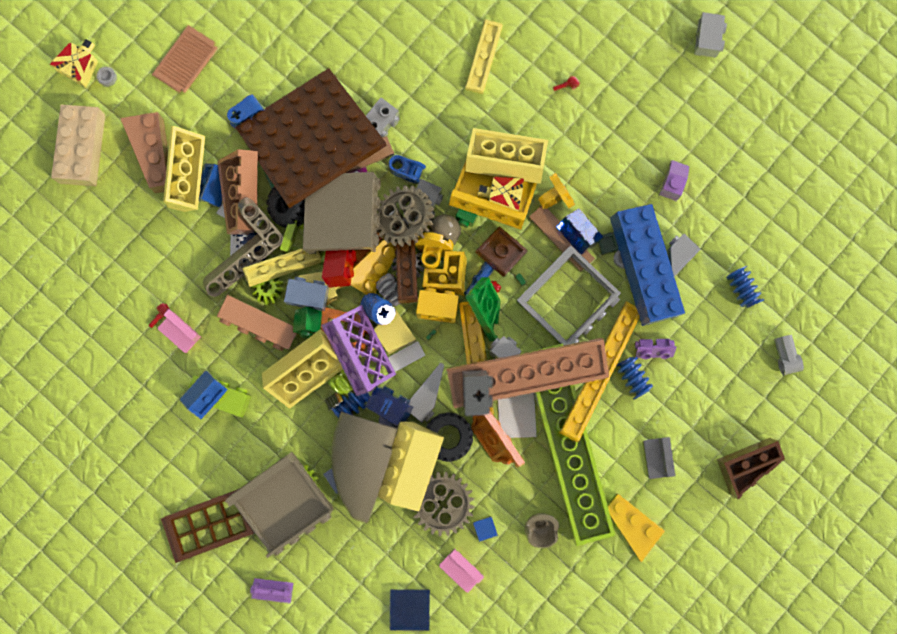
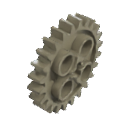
M404 185L403 190L397 186L396 192L390 189V195L384 194L385 200H380L381 206L377 209L379 227H377L376 231L380 233L379 236L388 244L391 242L396 246L398 243L403 247L404 242H406L410 246L411 240L417 243L418 236L424 238L423 231L429 232L427 225H433L429 220L435 217L432 213L434 210L431 205L432 201L425 192L423 193L419 188L416 190L414 186H411L409 189ZM397 203H399L400 208L403 210L404 216L411 226L410 229H408L407 223L403 220L404 217L398 209Z
M437 472V478L435 479L431 475L420 510L414 516V518L420 517L421 519L418 525L425 524L424 531L429 527L431 528L432 535L436 530L440 537L443 531L446 532L447 536H449L450 530L457 534L456 528L459 527L463 530L462 523L469 524L466 517L473 516L469 509L475 508V506L470 505V502L475 499L468 496L472 490H465L468 484L461 485L462 478H459L457 481L454 480L455 474L448 478L447 472H445L444 477H441L439 472ZM441 484L446 487L447 491L443 496L436 494L435 488L437 485ZM453 489L454 493L446 503L448 507H443L437 517L433 519L432 516L440 505L438 501H443L449 491ZM459 496L462 498V505L460 507H454L451 504L453 497ZM426 501H432L435 504L433 511L427 512L424 509ZM444 512L449 513L451 516V520L448 523L440 521V515Z

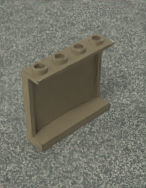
M374 172L343 173L305 198L303 250L305 252L316 254V251L370 249L372 252H376V246L379 245V237L376 234V229L379 227L377 209L380 208V199L377 195L381 184L380 179L377 178Z
M290 452L225 500L229 507L233 504L236 506L269 551L266 555L267 558L273 554L274 556L279 555L285 550L284 546L288 543L290 546L295 544L300 539L299 536L305 533L307 535L316 528L314 525L317 523L323 524L331 518L330 514L334 510L293 452Z

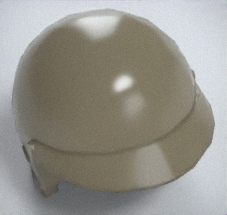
M447 214L435 217L431 221L433 225H430L429 233L443 235V240L448 242L450 239L455 245L461 234V226L453 216Z
M537 513L532 515L525 524V535L528 542L537 548L553 546L558 540L557 531L559 523L556 518L548 514Z

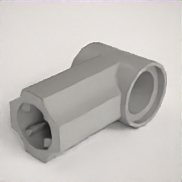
M792 335L774 339L780 358L778 359V366L781 374L788 375L803 371V361L801 356L797 354Z

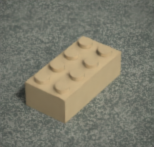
M60 106L51 178L59 184L97 186L105 114L99 107Z

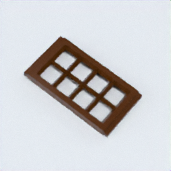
M237 490L161 518L175 563L255 534L240 512L230 516L226 514L223 502ZM218 504L223 518L211 522L207 508ZM202 510L206 525L194 528L190 514ZM186 516L190 531L178 535L174 520ZM241 516L245 530L233 534L229 520ZM224 522L229 536L217 540L212 526ZM208 528L213 542L200 546L196 532ZM192 534L196 548L184 552L180 538Z

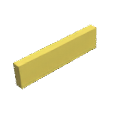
M485 19L465 90L480 94L484 93L503 24Z
M301 248L242 269L247 283L251 287L322 263V258L319 251H316V254H308Z

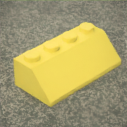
M171 126L163 202L168 208L183 212L198 210L205 136L175 126Z
M473 128L466 158V172L496 177L522 178L527 182L541 184L548 140Z
M320 329L262 373L263 389L290 409L342 371L343 368L326 334Z
M400 422L377 497L392 505L419 511L444 437L415 422Z

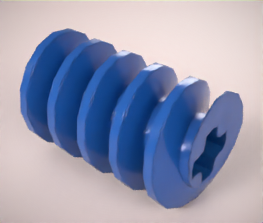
M745 266L730 273L726 278L727 280L733 279L730 283L731 287L737 286L733 293H740L736 298L737 300H743L740 307L749 308L764 301V299L757 298L761 292H754L758 285H751L755 279L748 278L751 271H744L747 267Z
M369 293L362 298L360 306H363L368 318L374 322L386 325L394 319L395 309L386 299L375 293Z
M637 356L629 357L616 365L621 366L617 371L618 373H625L621 379L629 380L625 386H632L629 393H636L633 400L646 394L653 387L652 384H646L649 377H642L645 370L638 371L642 366L641 363L634 364L638 359Z
M349 391V397L341 395L343 401L331 410L339 419L341 412L353 415L352 411L358 414L360 413L359 406L366 409L365 402L370 405L373 403L368 392L356 396L355 393Z

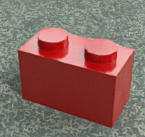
M355 250L326 251L322 279L329 288L351 286V280L354 277L353 266L354 261H356Z

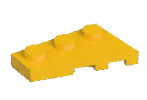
M381 239L379 245L376 246V252L369 250L366 256L354 264V277L351 280V286L366 295L376 293V283L382 276L386 275L393 259L396 257V246L391 242L388 244L384 239Z
M616 494L608 505L610 517L625 537L639 561L642 562L665 531L622 496Z

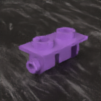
M639 339V341H635V349H637L635 357L637 356V358L668 359L674 357L677 347L674 344V340L656 339V345H653L652 339Z
M254 578L250 591L252 593L251 598L291 603L294 583Z

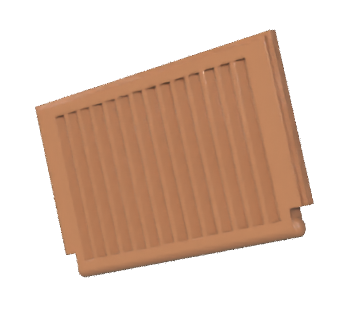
M188 25L152 75L178 93L181 90L186 93L218 48L214 46V41Z

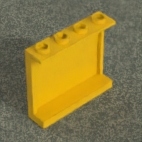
M465 161L455 189L452 191L449 205L521 230L537 183L524 181L519 211H515L490 202L488 198L477 196L479 186L491 187L493 177L496 176L466 172Z

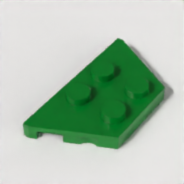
M481 277L466 295V299L488 340L494 342L498 337L494 333V324H499L501 300L489 277Z

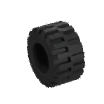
M446 412L433 417L426 428L438 433L442 427L450 425L459 431L460 441L458 445L451 449L441 446L437 457L438 460L452 462L464 457L470 450L473 443V431L469 422L463 416Z

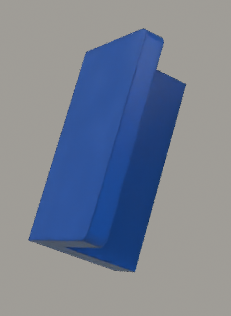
M205 163L201 173L199 201L208 202L216 207H220L223 199L218 165Z
M205 371L180 398V401L190 412L202 419L228 389L208 371Z

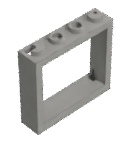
M570 245L521 295L517 303L560 344L563 343L564 346L578 343L580 341L578 337L582 333L586 335L593 328L591 324L596 319L600 321L607 314L604 310L609 305L613 308L620 300L618 296L621 293ZM572 257L611 296L566 341L527 302Z

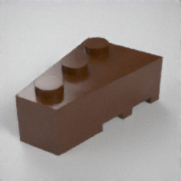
M768 438L717 459L730 495L740 499L744 492L750 487H754L759 479L769 474L785 460L779 441Z

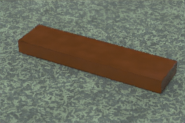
M411 240L410 246L404 242L403 247L397 243L398 304L418 302L415 241Z

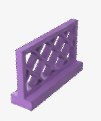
M362 305L321 325L356 396L371 391L374 387L396 375ZM356 312H358L361 317L360 323L354 321V315ZM340 320L348 323L347 331L343 329ZM352 325L359 328L358 336L351 333ZM364 330L370 335L369 341L362 338ZM350 338L357 340L355 348L352 347L349 341ZM361 342L368 345L367 353L360 351ZM372 348L377 350L378 358L371 356ZM359 355L366 358L364 366L361 365L358 359ZM370 360L377 363L375 371L369 368ZM381 365L385 366L388 372L387 375L380 373ZM368 373L374 375L372 384L367 377Z

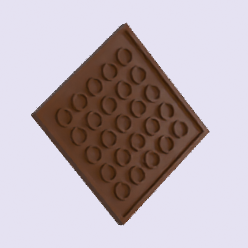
M330 68L291 91L264 110H261L252 116V119L249 118L235 127L251 151H258L259 164L289 208L387 146L384 139Z

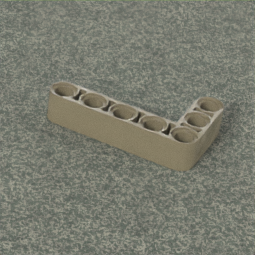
M250 198L240 200L238 209L258 234L204 278L203 286L210 296L216 297L222 294L244 276L242 268L261 262L282 244L283 236ZM247 206H253L251 211L244 212ZM259 220H265L263 225L256 226ZM271 234H276L274 239H268ZM262 246L259 251H254L255 247ZM242 258H247L245 263L239 264ZM226 271H232L230 275L224 276V273ZM217 283L216 287L209 288L210 284Z

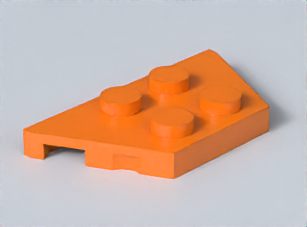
M491 412L489 415H473L471 429L493 462H502L506 465L515 463L516 467H520L525 463L512 444L511 438L505 434L500 422Z

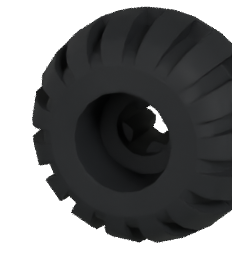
M274 186L269 192V199L266 202V205H268L267 211L271 219L284 228H287L288 223L296 224L297 227L304 224L305 199L289 208Z

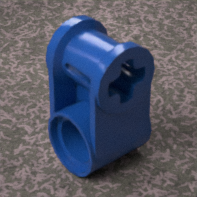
M249 95L240 103L230 108L227 112V117L231 126L235 128L240 122L243 123L249 118L252 119V116L264 110V108L254 95Z
M394 155L390 158L389 171L392 175L413 184H419L422 171L425 170L426 165L400 155ZM395 162H399L402 164V168L395 169L392 165Z

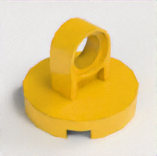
M556 173L549 176L554 188L539 197L538 201L542 208L547 209L561 200L565 202L569 209L576 204L560 181L559 176Z
M425 232L423 233L424 238L417 237L418 242L415 243V246L423 252V266L426 269H436L440 264L441 257H445V251H453L454 244L450 239L448 242L443 240V235ZM433 256L436 258L433 264L426 263L428 257Z

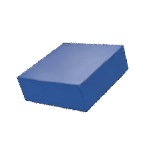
M492 516L473 522L479 542L498 536Z

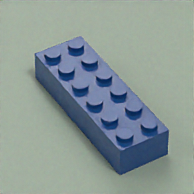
M649 204L616 212L610 217V221L641 325L646 326L685 314L653 205Z

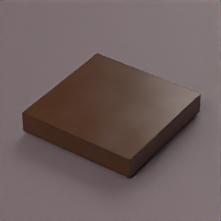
M499 226L475 253L501 276L505 277L528 250Z

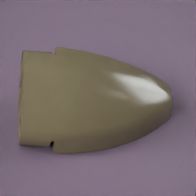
M341 412L332 440L331 460L334 481L338 494L350 516L357 521L368 523L392 453L390 448L383 445L392 447L397 429Z

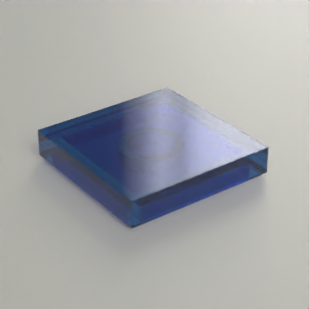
M390 589V631H430V589Z

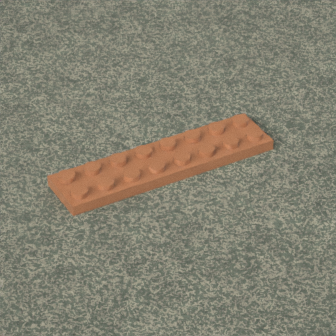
M603 338L447 368L454 408L463 407L462 371L486 370L488 375L492 376V388H489V396L492 395L493 401L609 378Z

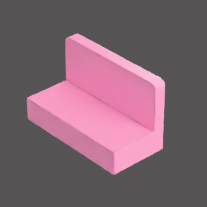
M168 309L164 314L166 319L158 327V330L184 353H187L201 336L178 315Z
M455 548L439 565L467 593L477 582L479 583L484 578L483 574Z

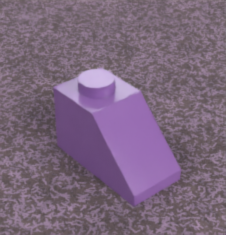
M672 160L659 195L677 201L683 193L690 166Z

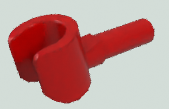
M572 76L566 82L554 86L553 90L556 91L567 86L574 90L580 86V82L575 76Z
M162 303L156 307L159 314L150 322L149 327L153 328L162 317H165L164 314L168 309L170 310L167 304Z

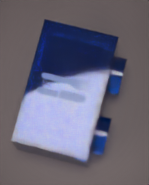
M579 208L565 216L556 226L580 255L592 249L603 238V235Z
M386 385L383 388L376 386L365 407L396 426H399L400 422H406L414 406L409 404L411 400L402 395L397 397L393 394L394 390Z

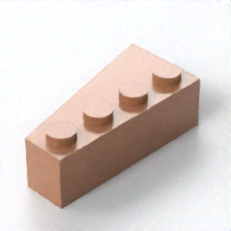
M158 112L120 118L149 188L154 193L164 192L168 159L164 119Z
M237 149L218 160L227 234L248 235L255 231L240 213L238 204L243 198H250L257 204L258 151ZM247 206L244 212L251 211L253 206Z
M227 295L217 315L220 323L229 327L231 324L238 327V331L246 335L250 332L256 335L255 339L263 343L266 340L274 343L272 347L282 352L284 349L289 350L296 335L293 332L292 325Z

